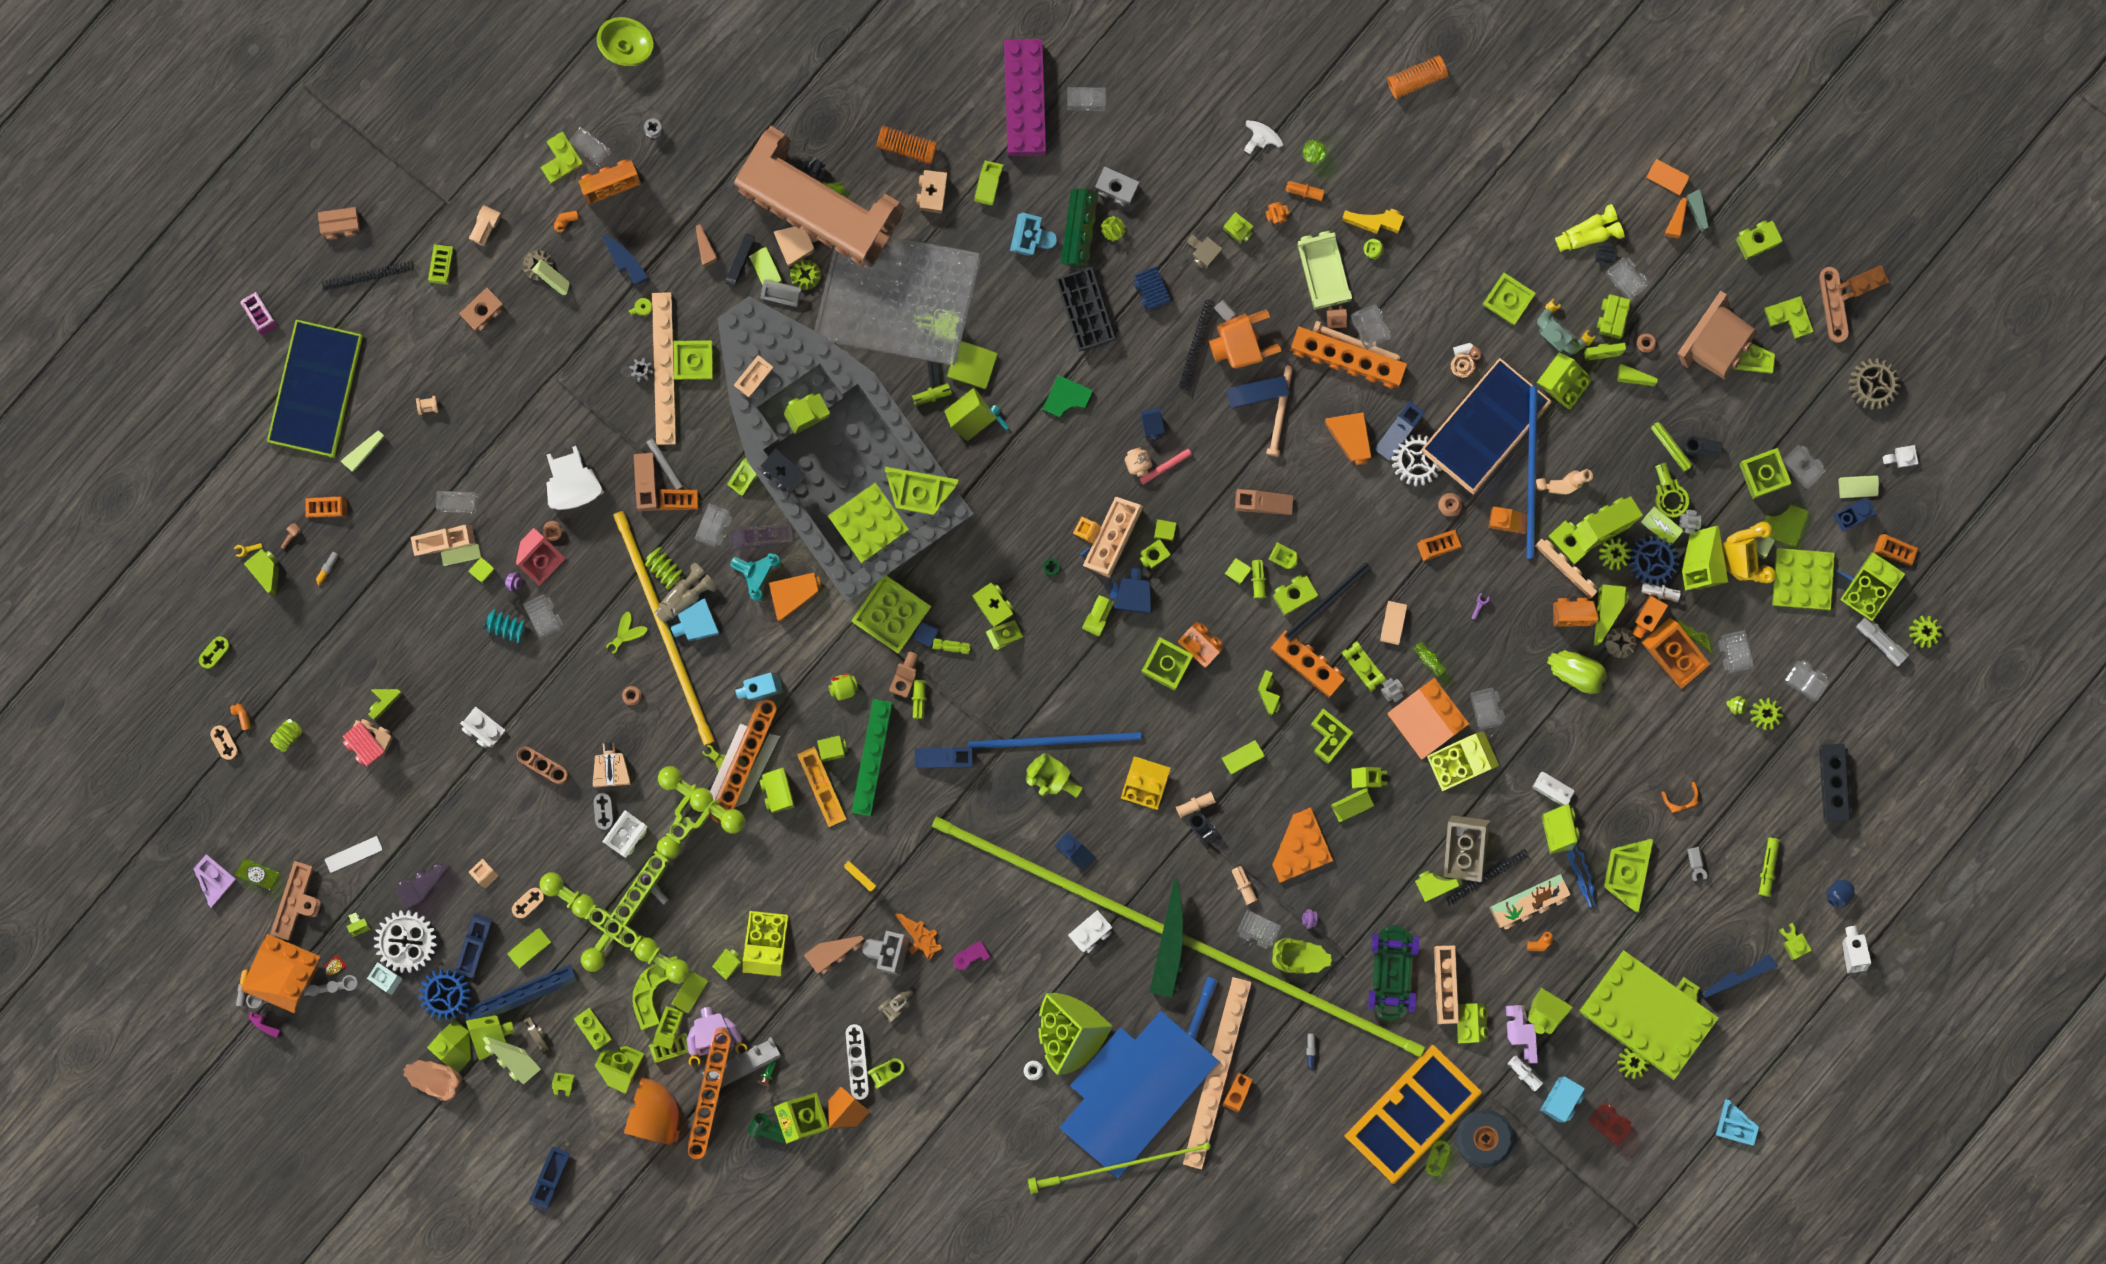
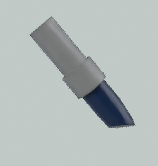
M1308 1033L1307 1067L1312 1071L1314 1070L1316 1055L1315 1034Z

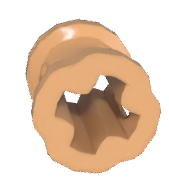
M436 396L422 400L416 398L419 415L432 411L438 413Z

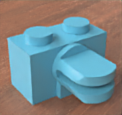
M1026 213L1018 214L1010 251L1027 256L1033 255L1035 247L1043 249L1052 248L1056 243V235L1052 231L1039 228L1042 217Z

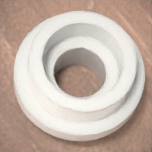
M1030 1061L1024 1067V1074L1030 1080H1037L1043 1074V1067L1037 1061ZM1031 1067L1037 1068L1036 1074L1030 1073Z

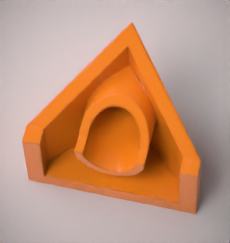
M842 1087L828 1101L829 1128L857 1127L870 1113Z

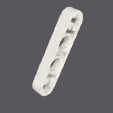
M853 1024L846 1030L850 1086L852 1096L862 1100L867 1097L869 1092L864 1035L862 1028ZM855 1027L857 1031H860V1034L857 1035V1041L861 1040V1044L850 1045L849 1041L853 1042V1036L849 1035V1032ZM853 1047H859L862 1050L859 1058L852 1057L851 1049ZM860 1066L863 1068L864 1073L861 1077L853 1075L854 1067ZM865 1079V1083L861 1082V1087L865 1089V1092L859 1097L857 1093H854L858 1085L857 1083L853 1084V1080Z

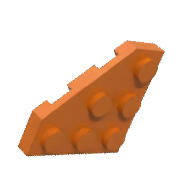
M1311 808L1296 813L1291 818L1272 864L1279 883L1333 861Z

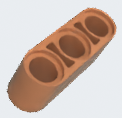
M522 747L518 750L517 758L525 766L556 784L561 785L567 782L569 775L562 766L529 747ZM524 751L531 752V758L528 761H523L521 758ZM540 761H547L548 767L546 770L540 771L538 769ZM562 770L564 772L562 780H555L554 774L556 771Z

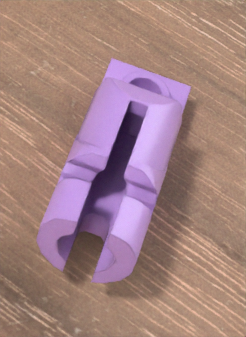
M1525 1005L1506 1006V1016L1514 1017V1020L1507 1022L1509 1042L1511 1045L1527 1044V1048H1524V1059H1528V1063H1537L1535 1025L1526 1024L1528 1019Z

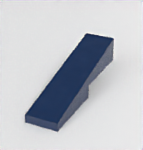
M1767 954L1739 976L1734 971H1731L1704 991L1701 996L1703 998L1711 996L1776 968L1778 965L1770 954Z

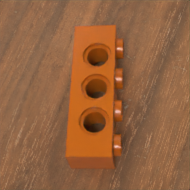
M1285 630L1270 650L1330 698L1345 680L1342 677L1344 674L1336 667L1332 669L1328 665L1329 661L1322 655H1319V657L1313 653L1314 649L1309 644L1305 643L1303 645L1298 641L1299 636L1292 642H1289L1284 637L1287 632ZM1290 646H1297L1299 653L1291 655L1288 651ZM1311 658L1314 661V666L1306 667L1303 664V660ZM1326 670L1329 674L1328 679H1320L1318 672Z

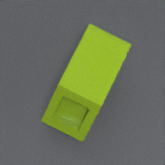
M990 161L984 162L974 202L993 206L997 195L998 182L1003 171V164Z
M1265 670L1258 687V692L1267 713L1272 716L1273 712H1278L1281 702L1278 701L1280 696L1266 691V688H1271L1274 678L1271 677L1272 672Z

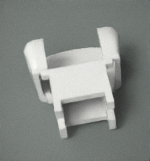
M576 446L573 447L574 453L553 460L551 454L547 455L553 474L550 482L546 483L548 505L551 509L566 510L580 507L604 493L593 470L583 467L580 453Z

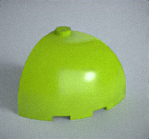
M1046 993L1039 1014L1042 1017L1041 1028H1038L1040 1044L1044 1045L1045 1058L1057 1075L1071 1073L1085 1065L1099 1051L1113 1027L1095 1009L1068 995Z

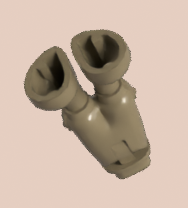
M694 562L690 566L691 572L686 580L676 582V586L659 603L660 607L654 613L663 623L670 618L673 619L690 605L697 603L699 594L703 591L710 590L715 592L718 589L715 582L706 575L696 587L689 590L695 581L706 574L697 563Z

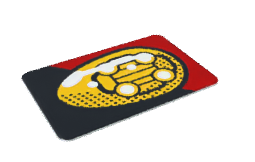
M335 955L320 969V972L331 981L346 967V964L338 955Z

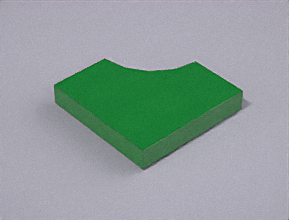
M1058 375L1042 410L1060 418L1070 408H1085L1093 390Z

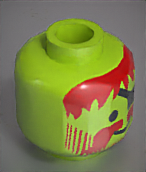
M848 673L833 677L831 685L828 686L831 696H835L839 701L854 697L858 690L855 677L850 676Z

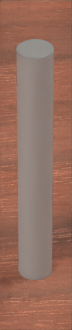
M653 438L646 443L675 489L680 490L683 487Z

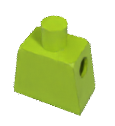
M1541 988L1532 1001L1528 1021L1535 1025L1534 1031L1536 1033L1543 1034L1547 1032L1552 1034L1573 1007Z
M495 1015L466 1021L479 1060L491 1055L485 1049L487 1044L483 1040L484 1037L487 1036L506 1043L504 1036L515 1033L512 1022L500 1025L498 1017Z

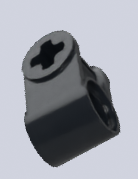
M1194 813L1189 817V827L1206 849L1216 839L1222 838L1203 814ZM1199 816L1202 819L1200 827H1195L1192 824L1193 817Z

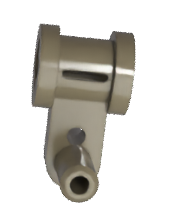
M907 990L902 992L893 1000L890 997L877 1009L879 1011L882 1010L888 1017V1022L891 1023L903 1012L901 1008L913 996V991Z

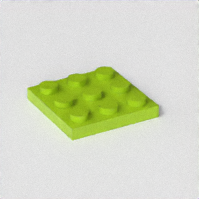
M876 482L828 515L861 564L909 531Z
M1777 548L1772 606L1831 610L1834 553Z
M885 576L876 584L851 622L899 654L931 606L888 576Z

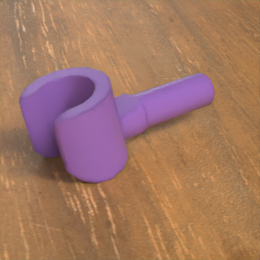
M1482 593L1478 595L1476 600L1477 606L1471 617L1472 619L1476 620L1482 607L1488 603L1489 596L1483 602L1480 600Z

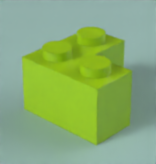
M812 393L801 400L799 398L793 399L788 403L789 405L784 413L794 434L813 426L830 415L820 393L815 396Z
M1325 709L1318 714L1310 725L1325 737L1313 753L1329 764L1353 734L1350 729Z

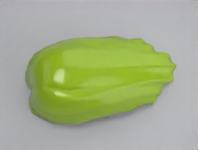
M1566 650L1558 654L1552 653L1548 657L1547 664L1551 666L1553 675L1581 692L1589 694L1599 693L1602 690V684L1607 680L1605 668L1594 659Z
M1283 938L1274 944L1272 963L1276 968L1284 972L1319 973L1324 967L1331 966V954H1327L1320 945L1291 938Z

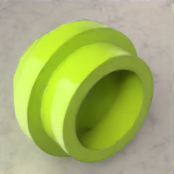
M1736 696L1726 702L1731 712L1735 715L1745 713L1747 700L1743 699L1742 696Z

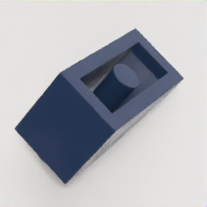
M1160 407L1142 411L1140 419L1145 439L1150 438V441L1161 439V435H1164V427Z

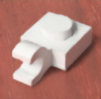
M1915 445L1896 448L1895 454L1883 457L1884 464L1897 462L1898 468L1917 465Z

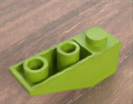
M725 949L712 967L725 980H728L743 965L740 961L742 957L733 949L730 951Z

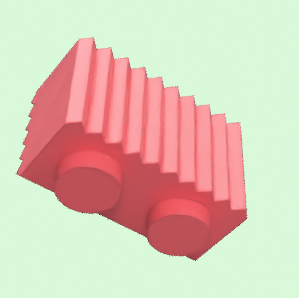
M359 722L343 735L345 739L344 745L349 751L353 749L356 752L357 756L355 758L361 766L365 764L369 767L386 754V751L362 722Z

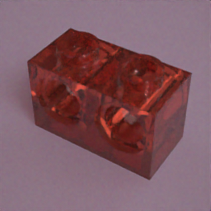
M1601 1103L1586 1121L1615 1146H1618L1633 1129L1630 1126L1631 1122L1623 1115L1619 1117L1615 1114L1616 1109L1609 1103L1606 1105ZM1601 1111H1605L1608 1114L1606 1122H1601L1598 1118ZM1616 1124H1620L1623 1127V1132L1620 1135H1616L1613 1131V1127Z

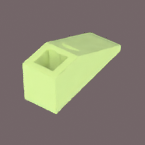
M487 1036L483 1038L487 1044L485 1049L491 1055L496 1054L498 1057L497 1062L503 1068L507 1066L510 1070L509 1075L514 1081L519 1080L524 1084L541 1070L524 1049Z

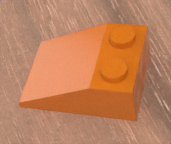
M1560 598L1558 602L1553 603L1554 627L1593 626L1598 621L1594 602L1589 601V598H1577V602H1569V598Z
M1671 617L1641 642L1681 689L1710 665L1682 627Z

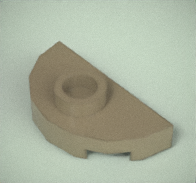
M531 1017L526 1018L524 1023L541 1052L545 1053L550 1050L543 1039L545 1034L540 1026L536 1027Z

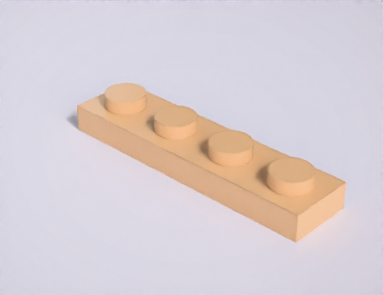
M1541 539L1535 545L1586 596L1591 599L1596 594L1595 584L1589 579L1586 581L1581 576L1582 572L1577 567L1573 566L1572 568L1567 563L1568 559L1562 553L1557 554L1553 550L1554 546L1551 542Z

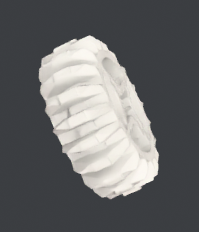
M1420 434L1417 435V440H1414V436L1410 435V442L1405 439L1403 442L1405 445L1399 443L1400 450H1393L1398 456H1392L1391 460L1397 461V463L1392 464V468L1399 467L1395 474H1403L1400 477L1401 481L1407 477L1406 484L1408 485L1411 480H1414V486L1418 485V480H1420L1422 486L1425 485V479L1431 483L1432 478L1430 475L1435 478L1438 476L1434 470H1442L1434 462L1432 468L1428 466L1424 453L1420 460L1421 464L1418 463L1411 467L1415 460L1413 457H1420L1422 452H1414L1409 450L1408 447L1414 445L1424 447L1428 436H1425L1422 441ZM1438 445L1432 448V450L1436 452L1440 446ZM1403 452L1410 460V465L1407 469L1404 468L1402 463ZM1442 452L1437 453L1439 456L1443 455ZM1415 468H1420L1427 472L1422 475L1411 474Z

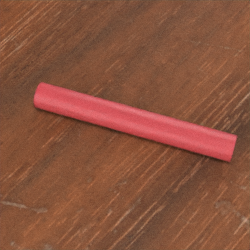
M1186 449L1139 478L1144 485L1185 460L1192 453L1189 449Z

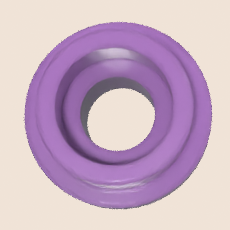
M510 573L507 576L505 585L510 591L515 592L521 587L522 578L519 573Z
M1307 909L1306 913H1303L1302 923L1307 929L1315 927L1317 924V913L1311 909Z

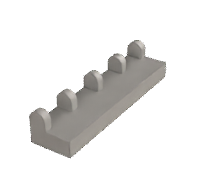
M772 1037L768 1038V1041L758 1046L754 1045L752 1049L740 1055L737 1054L735 1058L727 1061L720 1088L780 1058L781 1055ZM715 1071L708 1074L710 1078H716L719 1075Z

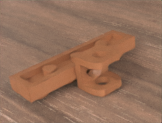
M294 861L270 935L290 941L299 913L310 917L318 916L321 901L305 895L314 867Z

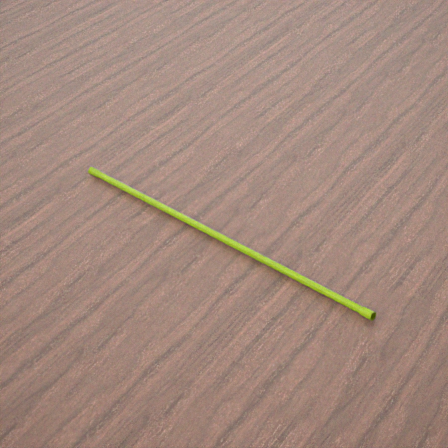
M936 816L932 827L953 835L1160 934L1163 932L1164 924L962 830L946 820ZM1183 934V945L1400 1046L1418 1057H1421L1425 1049L1424 1046L1392 1033Z

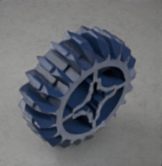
M1649 535L1648 542L1643 537L1640 539L1642 545L1636 542L1634 545L1637 549L1631 548V553L1634 555L1629 556L1633 562L1628 563V567L1634 566L1630 573L1637 572L1638 575L1634 579L1638 580L1642 577V585L1646 580H1648L1649 585H1652L1654 581L1655 585L1659 586V580L1665 585L1667 583L1666 578L1668 580L1673 579L1670 573H1677V570L1673 567H1679L1680 564L1674 562V560H1678L1680 557L1679 555L1673 556L1677 548L1670 550L1673 543L1670 542L1666 545L1667 538H1663L1659 542V535H1656L1655 541ZM1648 546L1657 547L1653 554L1641 551ZM1662 550L1668 556L1669 565L1661 559ZM1657 554V556H1656L1657 560H1656V561H1658V564L1655 563V564L1650 568V566H1651L1650 562H1651V561H1649V558L1652 559V558ZM1639 557L1646 563L1645 572L1640 568ZM1654 568L1666 571L1660 576H1650Z

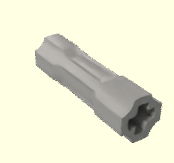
M1864 617L1856 626L1865 637L1869 638L1885 653L1886 657L1896 667L1909 656L1902 647L1895 644L1879 628L1876 622Z

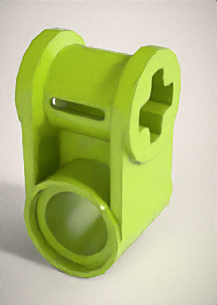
M892 1059L871 1069L867 1073L871 1075L876 1084L875 1088L878 1089L904 1073L905 1064L901 1059ZM893 1062L901 1064V1070L898 1073H894L891 1070Z

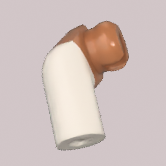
M1471 343L1453 347L1455 356L1466 354L1471 356L1473 360L1481 358V350Z

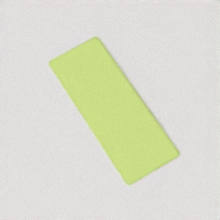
M478 544L441 552L444 566L481 558Z

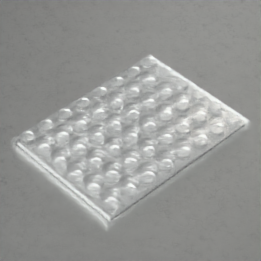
M891 237L876 263L872 267L866 264L862 267L851 260L850 255L847 258L834 249L814 331L825 336L835 344L955 366L982 255L971 251Z

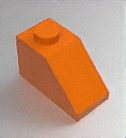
M1493 507L1488 528L1527 534V514L1511 509Z

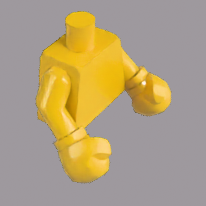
M1759 522L1750 527V529L1738 531L1730 535L1727 541L1722 543L1726 571L1737 580H1754L1755 582L1766 584L1772 583L1775 580L1776 573L1772 567L1761 565L1758 569L1756 537L1767 538L1772 535L1773 529L1770 524Z

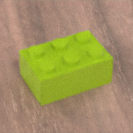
M1631 496L1626 499L1623 497L1613 502L1614 505L1602 507L1598 510L1599 513L1587 515L1583 518L1582 522L1576 525L1577 529L1572 534L1584 552L1628 530L1643 516Z

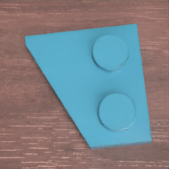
M1725 1099L1716 1136L1754 1146L1759 1127L1741 1110L1735 1107L1731 1101Z

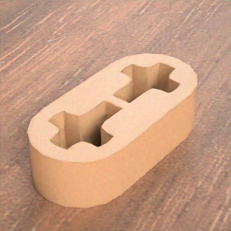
M215 726L211 730V738L220 755L226 760L236 758L238 749L229 731L223 726ZM217 730L225 732L223 734L225 741L222 742L219 737H215ZM225 744H227L229 748L234 749L231 752V756H229L228 754H224V752L226 751V748L224 746Z
M532 888L514 903L512 907L514 916L520 919L527 917L544 901V893L538 888ZM532 892L540 893L538 896L539 901L533 900L531 903L528 902L532 898ZM527 903L528 906L524 909L525 914H517V906L520 905L522 907Z

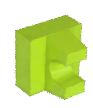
M357 913L349 915L352 924L348 925L347 928L353 937L371 929L365 918L360 919Z
M555 1072L552 1082L554 1094L558 1095L559 1090H565V1096H569L574 1083V1075Z

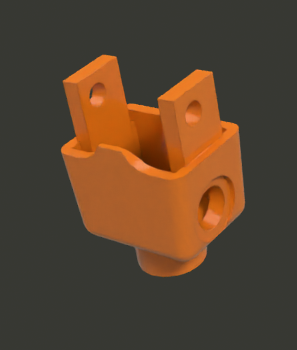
M1263 310L1249 316L1242 314L1219 324L1217 330L1220 337L1209 341L1215 361L1219 362L1227 359L1231 367L1236 369L1262 362V358L1281 352L1278 343L1259 350L1257 340L1259 339L1257 329L1251 327L1252 323L1270 318L1269 312Z

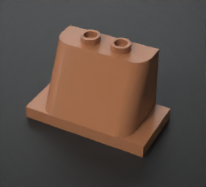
M1722 291L1716 296L1681 347L1678 356L1681 364L1687 368L1695 361L1723 379H1726L1732 369L1737 368L1740 364V357L1743 353L1748 352L1751 348V341L1756 336L1757 331L1729 310L1731 306L1727 294Z

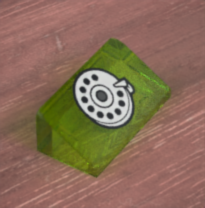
M243 858L235 873V876L271 891L279 875L278 872Z

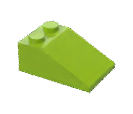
M1602 585L1599 588L1597 603L1598 621L1595 626L1594 646H1598L1603 641L1624 605L1628 603L1629 592H1625L1626 587Z

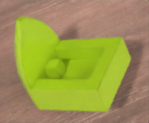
M1278 542L1269 557V560L1286 569L1294 568L1299 560L1297 552Z

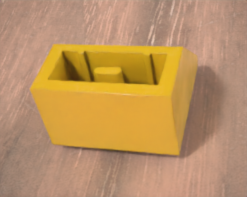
M1134 756L1121 799L1157 810L1170 767Z

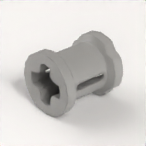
M648 119L644 124V130L649 138L656 139L661 135L662 127L657 119ZM651 125L656 127V132L650 130Z

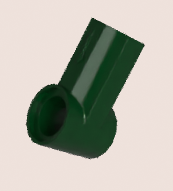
M764 1113L755 1114L748 1127V1133L754 1138L764 1136L784 1143L785 1138L781 1126L771 1122Z

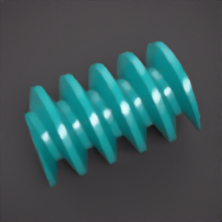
M496 609L489 613L483 628L484 631L488 627L489 633L495 630L496 636L502 633L504 639L510 635V641L512 642L517 638L518 644L521 643L526 630L524 620L517 624V617L510 621L509 614L505 619L503 618V612L496 616Z

